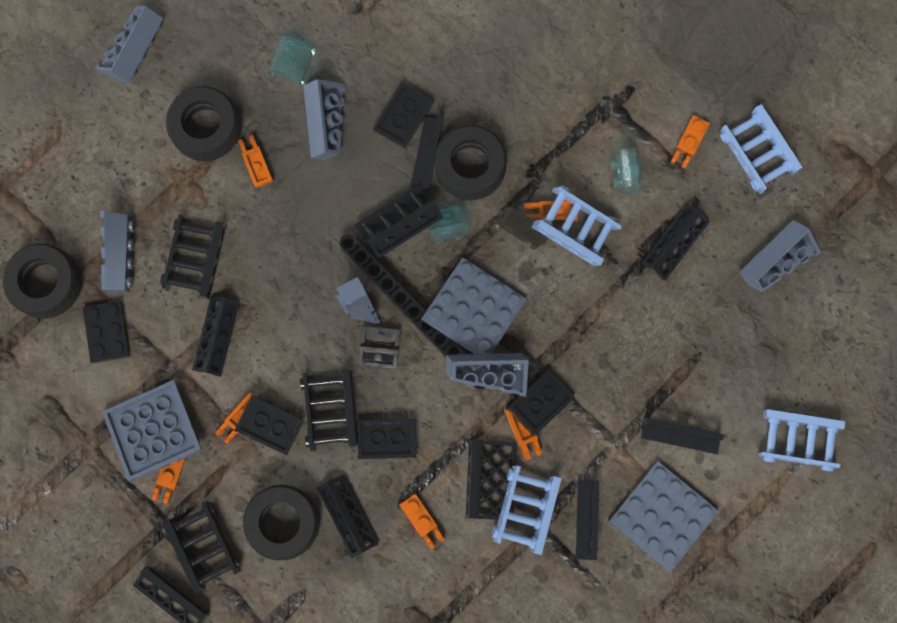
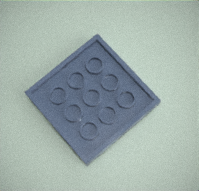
M462 258L421 320L473 354H492L523 306L526 298Z
M174 380L102 411L129 482H133L202 451Z
M657 461L608 522L668 572H671L719 511Z

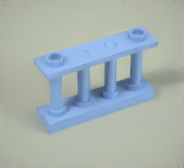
M762 104L753 110L751 119L732 130H729L727 125H725L720 131L722 141L729 145L750 178L752 188L758 191L759 194H762L767 189L766 183L786 171L794 175L802 169L801 164ZM755 124L759 125L762 129V134L740 146L735 136ZM765 140L770 141L773 146L772 150L750 162L745 152ZM775 156H779L783 161L782 166L760 178L754 168Z
M559 186L553 188L552 192L558 195L546 218L535 221L532 228L589 264L601 266L604 259L599 256L600 248L610 230H618L622 226L617 223V219L602 214L572 195L571 190L567 187ZM566 200L574 206L562 228L557 230L552 227V222L563 201ZM582 210L589 216L578 237L573 240L568 237V231L578 212ZM596 219L604 224V227L593 247L587 249L584 247L583 242Z
M769 409L763 411V419H768V423H770L766 452L758 453V457H763V461L775 463V460L808 464L822 467L821 470L830 472L840 468V464L832 463L835 435L838 433V430L845 429V421ZM780 421L787 422V426H789L786 455L774 454L777 425L780 424ZM799 424L807 425L808 429L805 458L793 457L796 431ZM819 427L826 428V432H828L824 461L813 460L816 430Z
M513 466L507 474L509 482L498 524L494 526L492 531L493 542L501 544L502 538L529 545V548H531L530 552L542 555L562 478L549 476V479L542 480L519 473L521 467ZM517 481L544 488L546 491L544 498L537 499L514 492ZM512 500L539 507L541 510L539 517L535 519L510 512ZM507 519L534 526V529H536L534 537L530 538L504 531Z

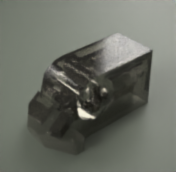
M514 207L505 208L496 222L497 226L527 244L531 243L530 248L533 250L545 245L548 237L532 228L534 220Z

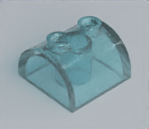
M281 36L267 73L303 85L315 52L314 48L302 40Z
M635 147L617 151L614 154L615 159H611V168L616 170L617 177H613L614 189L618 188V192L623 194L643 193L640 156Z
M460 203L438 208L443 218L427 228L431 243L435 242V244H443L449 238L460 240L464 238V235L469 234L467 220Z

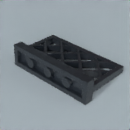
M469 440L465 518L499 520L500 514L497 509L503 504L504 497L497 490L504 483L508 486L507 477L504 478L498 470L505 463L510 469L516 466L517 442ZM482 445H490L494 450L488 458L482 453ZM504 446H511V455L505 459L499 450ZM496 453L504 461L497 468L489 461ZM486 462L494 470L487 477L481 473V467ZM495 473L503 480L496 488L488 480ZM485 482L493 490L486 497L480 492V487ZM493 493H496L502 500L495 508L487 500ZM514 500L511 502L510 512H514ZM486 502L492 510L487 515H479V507ZM495 512L497 516H491V514Z

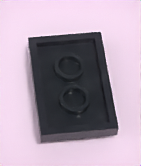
M402 82L375 124L373 131L406 149L434 104V100Z
M122 301L82 307L90 363L95 364L130 357Z
M547 370L527 389L526 397L520 396L507 409L534 437L575 396L550 370Z
M251 395L234 431L287 456L304 420Z
M416 419L357 420L358 460L417 458Z

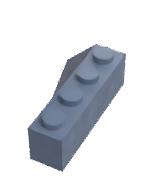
M137 5L124 24L126 29L115 37L114 47L110 51L107 49L103 55L106 57L101 65L97 64L94 69L120 82L129 83L134 78L138 65L142 63L146 50L151 46L155 33L160 29L163 18L148 7Z
M317 79L303 86L310 154L312 159L327 160L340 154L342 136L340 123H343L341 110L345 102L343 91L346 90V84Z
M100 210V217H104V226L100 227V232L105 241V245L101 247L102 259L105 260V263L101 264L102 290L106 293H129V288H132L130 269L133 268V259L130 257L131 250L134 249V241L131 239V232H134L135 228L134 221L126 214Z
M793 220L740 271V274L746 284L762 293L780 281L782 275L792 273L794 267L800 263L804 265L811 256H817L822 252L810 229Z
M358 277L336 288L338 291L336 297L345 314L350 313L352 318L376 325L380 324L378 316Z
M522 353L447 355L446 375L451 381L482 386L487 389H496L505 393H514L526 397L529 360Z

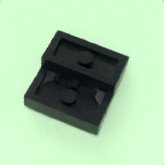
M362 325L358 365L396 369L401 328Z

